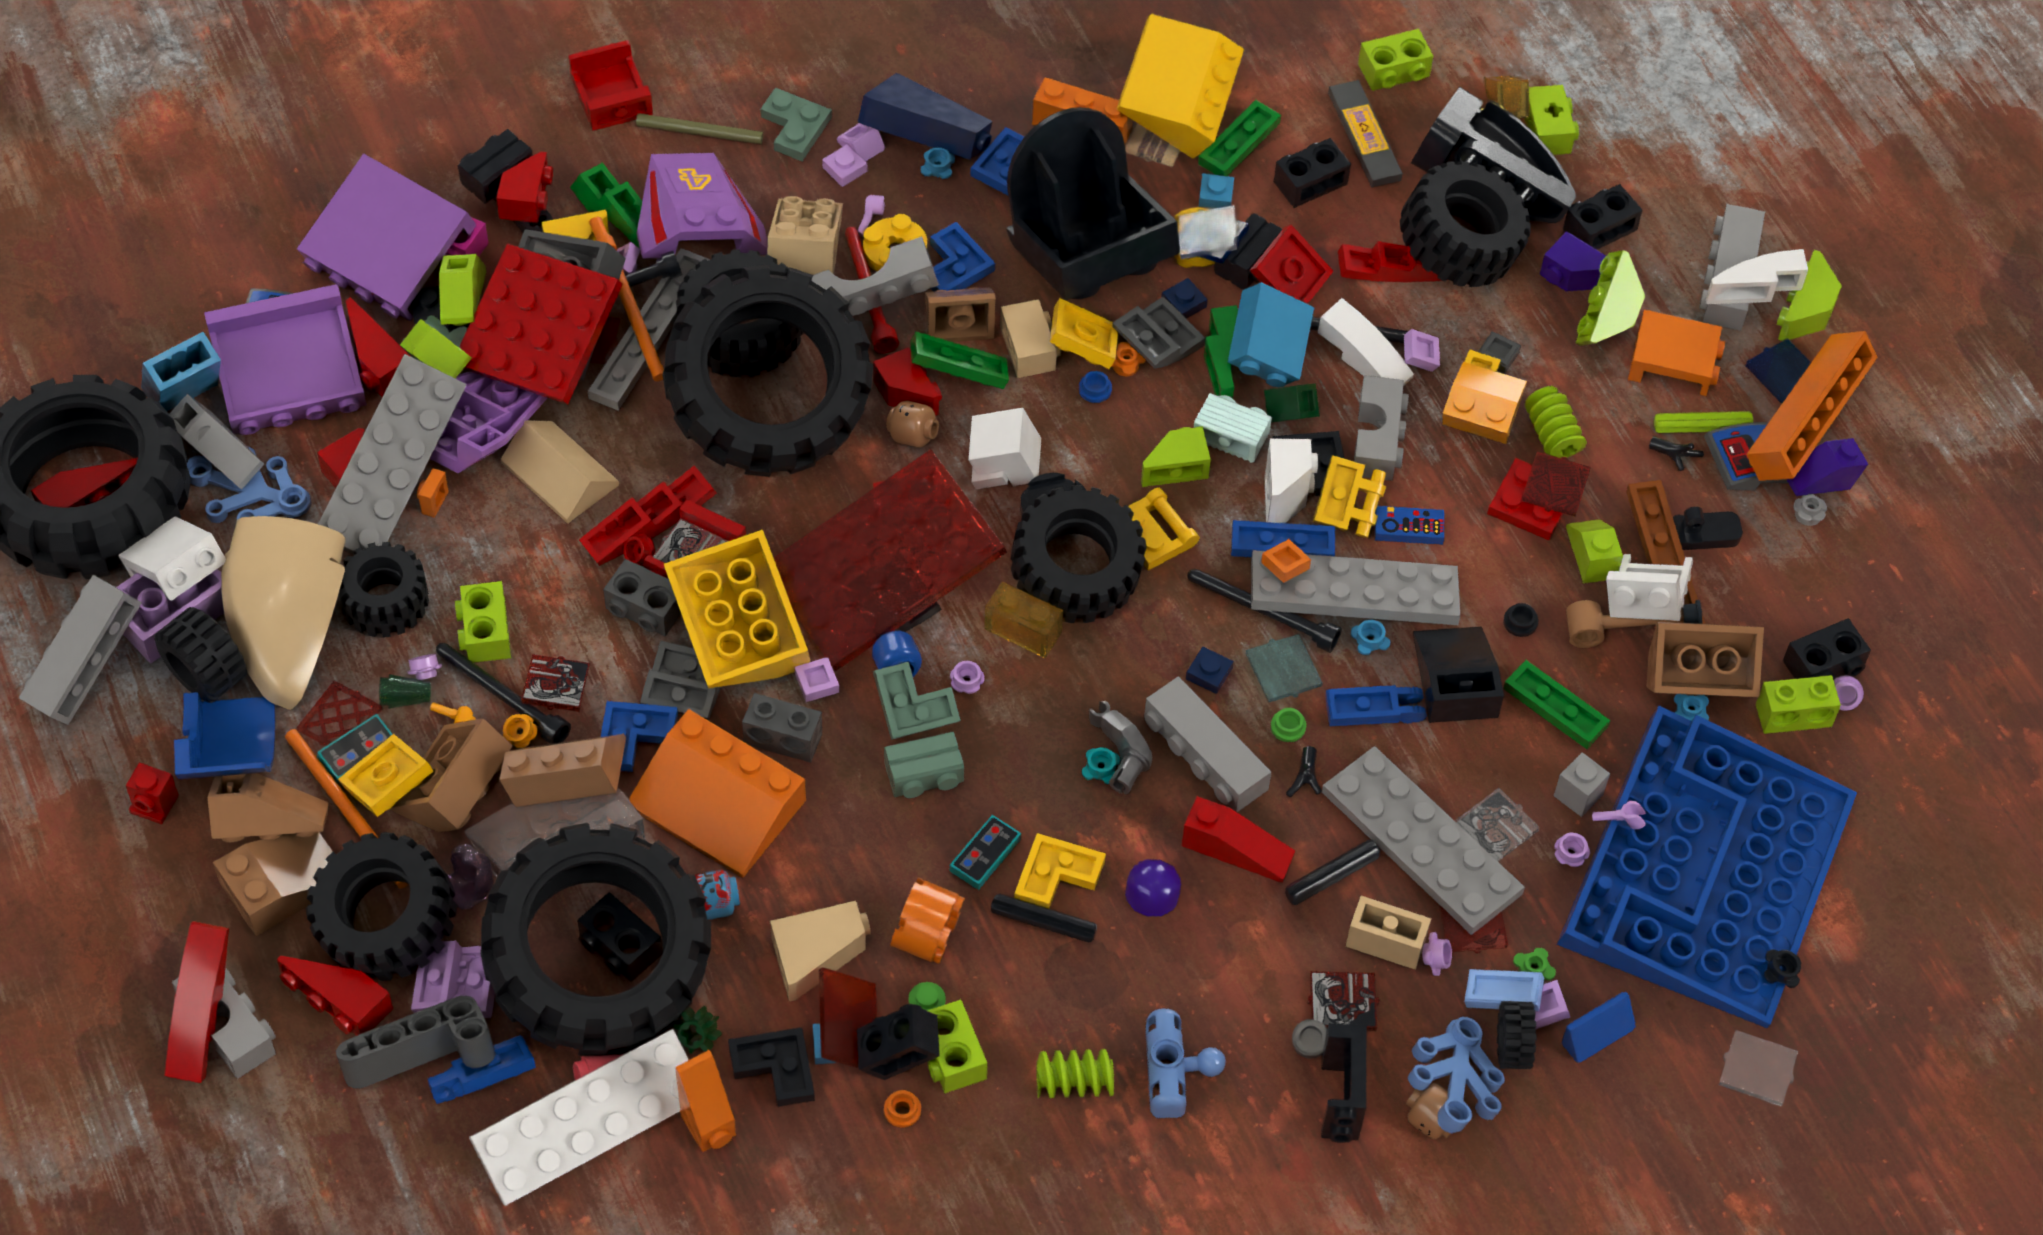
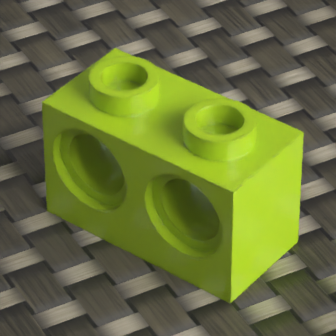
M1415 29L1361 43L1358 65L1371 90L1374 91L1430 77L1433 54L1420 29Z
M502 581L460 586L461 600L455 601L457 621H463L464 629L458 630L460 651L467 650L468 659L473 663L511 658ZM481 636H488L487 638L483 639L479 638Z
M1832 675L1764 682L1756 701V708L1764 734L1832 727L1841 706Z
M962 1000L927 1010L937 1015L938 1029L945 1028L951 1031L947 1035H939L940 1056L927 1062L932 1080L934 1082L940 1081L944 1093L986 1080L987 1061ZM952 1060H960L964 1065L952 1067L947 1063Z

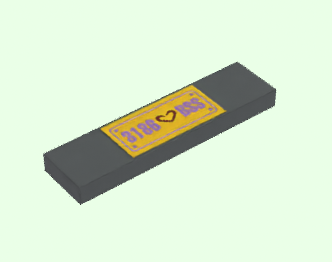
M1356 80L1329 86V97L1371 188L1401 181L1403 173L1360 81Z

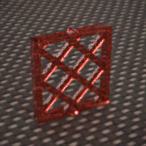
M333 681L296 728L298 732L319 742L321 746H327L332 743L328 739L343 736L353 729L344 730L343 720L356 718L358 726L361 724L360 717L369 715L367 718L369 719L375 714L379 715L383 708L382 705L366 698L360 692L353 691ZM337 691H342L351 696V698L338 701ZM333 694L334 702L325 703ZM357 702H363L372 707V709L359 711ZM353 703L354 713L341 715L340 706ZM335 707L337 716L324 719L322 710ZM318 712L319 720L310 722ZM338 722L340 731L326 732L325 724ZM321 725L322 735H317L309 731L308 728Z

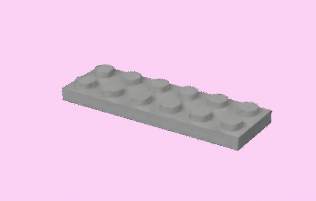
M404 354L318 525L340 532L345 537V551L354 554V550L359 547L364 550L368 548L370 543L375 542L376 546H382V542L389 541L467 384Z
M1252 551V610L1459 625L1458 566L1306 554L1311 559L1310 569L1283 583L1261 563L1262 553L1265 551Z
M1375 746L1323 784L1322 793L1470 935L1474 934L1523 895L1525 887Z

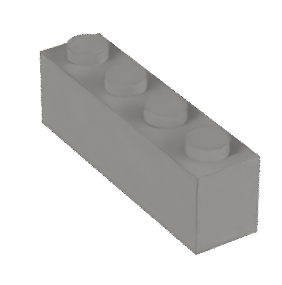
M1727 204L1724 215H1717L1713 234L1719 235L1718 241L1712 240L1708 259L1714 260V263L1707 266L1704 284L1710 286L1711 279L1726 269L1757 257L1765 216L1764 211ZM1703 289L1699 309L1705 310L1703 322L1741 331L1749 303L1706 304L1708 290Z
M93 575L82 588L80 597L70 614L64 618L53 642L44 651L43 658L35 672L26 681L19 699L47 716L69 725L142 602Z
M1179 676L1146 698L1144 719L1149 728L1154 732H1159L1167 740L1172 752L1177 756H1182L1190 764L1195 776L1200 780H1205L1213 788L1216 797L1221 803L1228 804L1234 811L1238 812L1269 790L1271 771Z

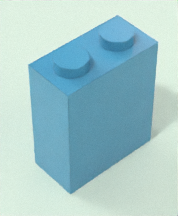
M1262 282L1242 290L1228 363L1238 367L1244 374L1256 375L1266 380V383L1273 387H1284L1289 383L1300 380L1314 307Z
M201 332L143 362L141 388L147 398H153L166 411L175 408L187 394L194 398L217 386L221 359L205 333Z

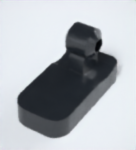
M1690 507L1684 511V515H1675L1673 517L1683 550L1735 547L1739 544L1743 531L1740 519L1733 512L1703 513L1700 507Z

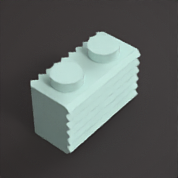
M1209 393L1200 413H1198L1194 421V428L1203 427L1207 446L1211 445L1213 448H1218L1220 451L1223 450L1232 456L1236 455L1238 458L1242 457L1244 460H1249L1252 463L1255 461L1270 433L1272 417L1268 416L1260 408H1248L1237 404L1229 396H1217Z

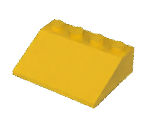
M1150 14L1116 109L1194 159L1215 142L1244 48L1219 32Z
M763 530L664 563V568L708 689L780 678L794 673L795 666L811 662L806 643Z

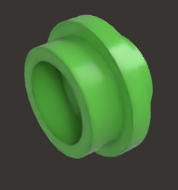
M1284 708L1273 716L1271 731L1281 741L1295 742L1304 736L1306 720L1298 710Z
M932 982L919 983L909 993V1004L919 1005L924 1010L934 1009L946 1003L943 989Z

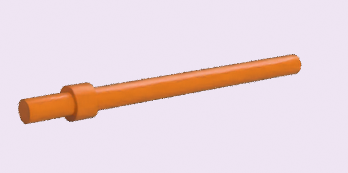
M597 216L590 219L589 224L596 241L606 242L617 251L615 241L611 235H608L602 218ZM622 269L619 281L623 285L619 292V297L654 381L663 380L664 368Z
M296 729L288 731L285 735L287 742L360 838L362 835L370 833L379 838ZM394 881L400 889L409 885L405 882Z

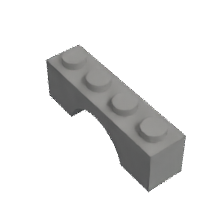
M922 237L891 247L889 257L884 266L867 278L844 280L835 276L830 270H826L813 275L811 280L826 290L832 286L850 303L848 311L852 316L893 303L907 296L924 292L939 285Z

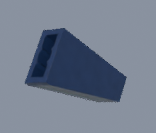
M895 73L863 95L858 123L932 148H944L951 154L969 160L981 151L984 152L992 140L990 130L993 121L899 73Z

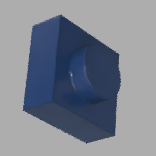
M1189 278L1162 292V297L1164 296L1186 319L1207 307L1208 299Z
M1202 647L1186 672V680L1217 694L1233 669L1234 661Z

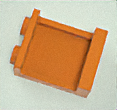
M1644 309L1628 380L1641 383L1643 373L1646 371L1702 384L1700 395L1706 396L1709 386H1716L1720 372V366L1715 365V360L1722 359L1725 341L1720 340L1722 326Z

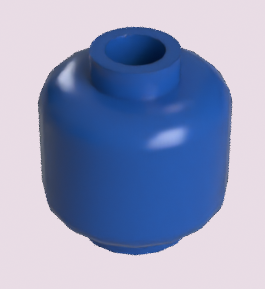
M890 631L878 638L872 647V657L878 669L909 662L912 676L914 677L921 668V654L913 637L907 632Z

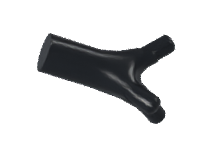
M1653 436L1649 445V449L1671 457L1679 471L1685 468L1681 457L1704 456L1703 451L1693 450V443L1676 444Z
M1307 746L1303 748L1300 770L1293 785L1286 792L1288 797H1292L1305 783L1311 786L1316 795L1322 792L1315 776L1317 750L1314 747Z

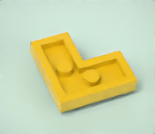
M1037 833L1015 890L1014 898L1050 909L1059 881L1095 891L1105 863L1106 853Z

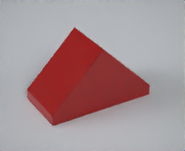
M357 428L317 452L321 472L335 488L365 433V429Z

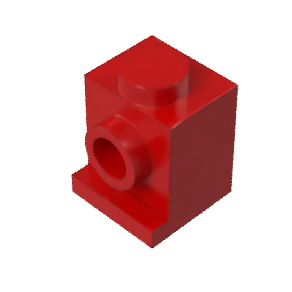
M140 762L125 785L132 803L128 809L129 813L159 824H163L179 796L171 773Z

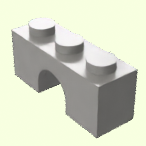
M1366 375L1363 377L1358 422L1371 423L1379 429H1358L1354 462L1365 465L1362 477L1371 478L1373 469L1386 472L1385 480L1392 481L1394 469L1401 468L1404 448H1398L1397 446L1398 440L1404 441L1406 421L1400 420V415L1407 412L1409 394H1403L1404 380Z
M225 967L223 998L217 1003L216 1016L227 1017L229 1021L225 1027L211 1036L218 1054L238 1079L276 1054L272 1043L276 1036L265 1019L258 1021L253 1015L256 1009L249 997L244 992L238 995L232 986L236 985ZM178 978L172 981L175 993L177 989Z

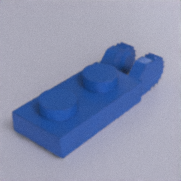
M1396 685L1337 688L1328 689L1325 693L1329 726L1399 723V721L1403 723H1416L1423 721L1427 717L1424 706H1399V704H1417V702L1423 700V689L1418 687H1396Z

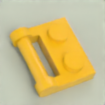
M1160 487L1151 490L1146 497L1128 506L1134 512L1132 521L1138 520L1143 529L1141 537L1146 540L1145 561L1143 565L1148 571L1192 548L1200 539L1193 528H1188L1167 502V495ZM1156 509L1178 538L1171 541L1149 512Z

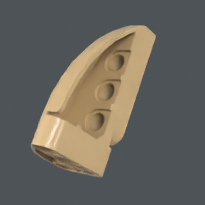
M271 516L242 517L236 522L230 550L224 555L226 560L224 565H222L221 588L225 619L230 636L244 658L247 672L261 694L269 702L292 710L304 695L332 618L345 568L340 563L346 540L340 532L308 521Z

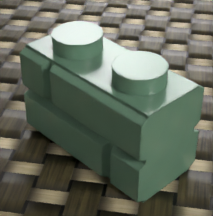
M954 732L884 747V763L894 797L904 795L906 798H915L920 796L925 790L934 788L950 790L959 783L964 782V763Z

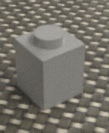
M1582 752L1560 774L1554 797L1582 817L1604 795L1610 773Z

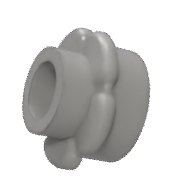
M1813 494L1803 495L1801 499H1796L1793 505L1795 517L1803 525H1816L1826 516L1827 505L1825 501Z

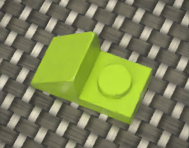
M422 319L418 321L400 344V346L422 363L455 379L471 360L467 353Z

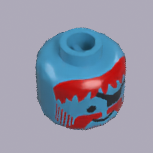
M725 870L695 874L706 898L704 906L707 919L732 915L734 906L740 905L735 876L729 877Z

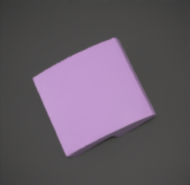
M444 941L445 946L440 953L433 952L428 957L430 963L423 968L418 965L411 1010L416 1013L454 997L470 996L477 1002L484 1018H491L495 992L490 981L485 979L480 954L481 946L461 947L457 941Z

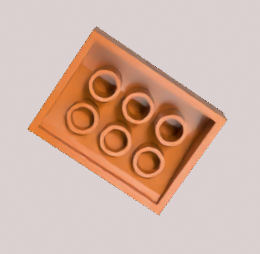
M688 709L664 738L626 802V806L743 878L805 803V779Z

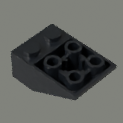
M1482 626L1413 631L1429 723L1498 718L1504 693L1499 667Z

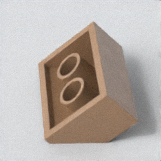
M1657 622L1648 654L1646 687L1654 693L1759 697L1764 627Z
M484 718L444 725L423 757L434 772L427 776L419 786L413 788L399 799L391 810L437 832L462 828L470 819L471 814L469 812L476 801L480 800L489 789L488 783L493 775L502 769L505 752L510 751L513 745Z
M623 733L526 747L505 752L499 780L515 807L616 793L626 737Z

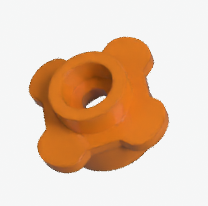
M1121 342L1117 346L1116 358L1111 367L1121 376H1132L1138 371L1139 364L1145 363L1146 360L1129 343Z

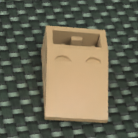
M797 196L778 199L768 235L767 255L777 259L778 265L783 263L788 268L791 267L811 275L826 270L834 273L843 203H835L831 199L807 201Z

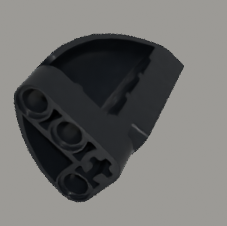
M1459 87L1433 123L1411 163L1426 173L1434 166L1448 162H1454L1455 165L1460 161L1469 162L1471 166L1479 164L1484 166L1485 170L1490 173L1493 171L1501 175V180L1505 183L1509 182L1515 188V194L1521 195L1524 200L1525 206L1523 208L1528 209L1531 221L1546 223L1561 221L1576 199V193L1568 176L1554 155L1535 133L1507 109L1493 100H1489L1483 109V100Z

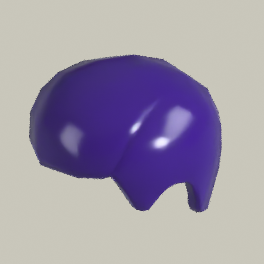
M1146 859L1140 861L1137 865H1134L1129 873L1125 892L1126 900L1133 910L1145 916H1163L1174 910L1177 906L1181 892V878L1174 866L1162 860Z

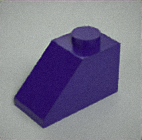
M1566 231L1544 254L1540 275L1549 283L1557 285L1565 291L1592 290L1598 283L1601 275L1599 272L1600 264L1606 255Z
M1853 438L1826 441L1815 447L1794 479L1786 480L1796 496L1850 490L1868 466V462Z

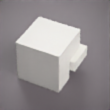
M1023 408L972 416L968 460L972 465L971 482L975 489L1007 485L1008 479L1012 486L1024 485L1039 476L1041 437Z

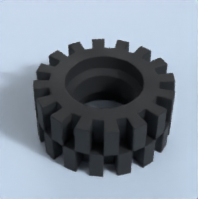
M1501 1001V1005H1499L1497 1017V1055H1499L1498 1063L1501 1069L1533 1068L1534 1053H1536V1014L1532 1002Z

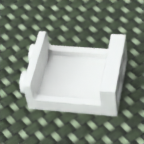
M176 516L158 527L146 538H142L118 555L131 577L139 573L157 582L165 597L169 600L175 599L224 565L226 560L212 533Z

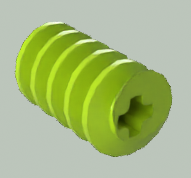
M1547 386L1529 395L1525 400V409L1529 414L1532 424H1534V429L1539 435L1538 438L1543 445L1546 455L1553 460H1560L1581 452L1586 447L1587 441L1584 436H1581L1582 430L1580 426L1576 425L1578 421L1575 415H1572L1573 410L1567 404L1568 399L1566 395L1558 393V389L1554 386Z
M1090 1049L1085 1050L1082 1060L1079 1059L1076 1050H1070L1067 1061L1064 1060L1060 1050L1055 1051L1052 1061L1049 1060L1046 1051H1040L1036 1063L1038 1099L1042 1088H1046L1049 1097L1054 1098L1058 1087H1061L1065 1098H1069L1072 1087H1076L1079 1096L1084 1097L1088 1086H1091L1095 1097H1099L1102 1086H1106L1109 1095L1114 1096L1113 1061L1109 1058L1106 1049H1100L1097 1060L1094 1059Z

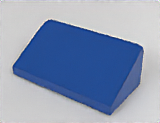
M1621 992L1567 1025L1561 1044L1577 1063L1584 1061L1635 1029V1019L1628 993Z

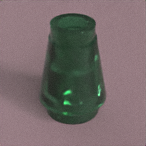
M389 674V677H380V706H388V709L430 702V681Z

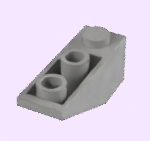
M187 394L170 412L169 415L174 419L177 432L240 489H243L264 465L209 409Z

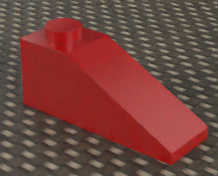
M350 297L345 300L362 372L360 373V378L369 390L374 389L383 397L404 354L410 355Z
M1197 796L1184 824L1182 847L1283 883L1295 855V850L1233 809Z

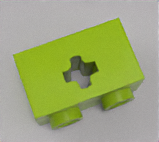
M1564 85L1526 87L1522 104L1526 126L1537 135L1553 155L1571 154L1574 140L1579 138V127L1577 121L1572 120V100L1570 97H1566Z

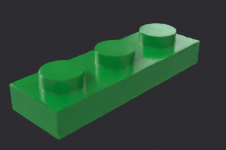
M1255 100L1215 139L1213 144L1199 155L1198 164L1215 175L1228 176L1280 124L1281 114Z
M915 331L910 340L911 359L914 364L1000 389H1004L1009 381L1007 358L917 331Z
M1527 660L1504 683L1503 689L1585 749H1588L1609 726L1610 720Z

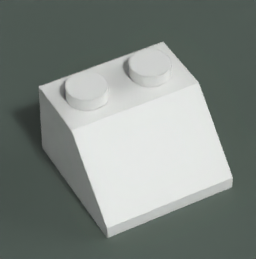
M1270 439L1264 476L1266 522H1288L1306 507L1308 493H1314V473H1317L1318 455L1317 453H1311V439Z

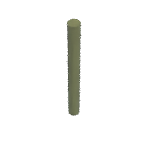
M640 113L637 114L636 126L755 144H762L764 133L761 131Z

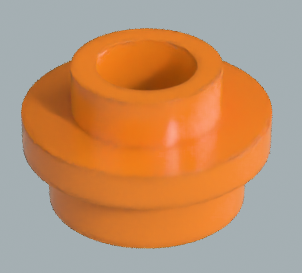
M896 1091L884 1103V1116L895 1127L905 1128L912 1126L921 1116V1103L917 1096L909 1091ZM899 1107H906L909 1109V1112L907 1114H898L896 1110Z

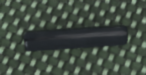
M1366 840L1287 885L1285 895L1291 904L1298 905L1377 860L1380 849L1373 840Z
M995 895L991 904V912L1081 941L1092 942L1096 935L1097 925L1093 922L1006 895Z

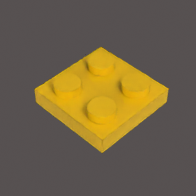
M1059 298L1053 311L1050 342L1062 351H1071L1084 357L1093 365H1101L1110 369L1116 358L1118 332L1113 328V322Z
M393 734L338 778L346 791L375 816L379 817L383 812L391 809L410 790L419 786L434 771L423 757Z

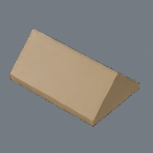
M524 421V425L515 434L501 458V463L567 524L619 486V481L553 421Z

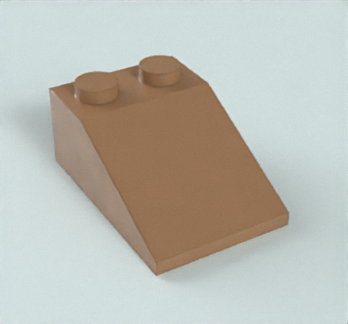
M320 832L311 837H298L296 833L281 834L276 839H261L246 843L214 861L213 865L220 885L254 935L258 936L308 905H311V902L307 899L309 887L315 886L317 883L313 876L319 867L325 868L328 864L325 859L333 851Z

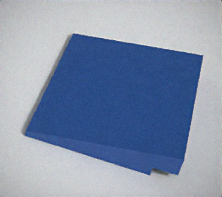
M1658 706L1648 722L1612 811L1621 810L1627 802L1636 801L1646 812L1644 815H1639L1645 821V826L1634 830L1625 820L1607 821L1556 945L1768 1028L1771 1025L1786 984L1779 982L1771 984L1765 980L1764 972L1767 970L1768 965L1765 955L1771 949L1777 951L1788 950L1797 955L1857 792L1698 715H1695L1692 721ZM1782 966L1779 967L1781 971H1785Z

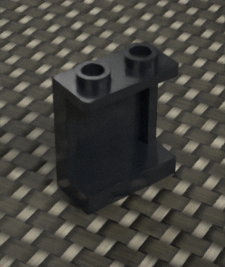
M1329 1023L1321 1056V1070L1344 1071V1100H1328L1321 1128V1137L1331 1139L1337 1143H1347L1352 1140H1359L1366 1112V1025Z

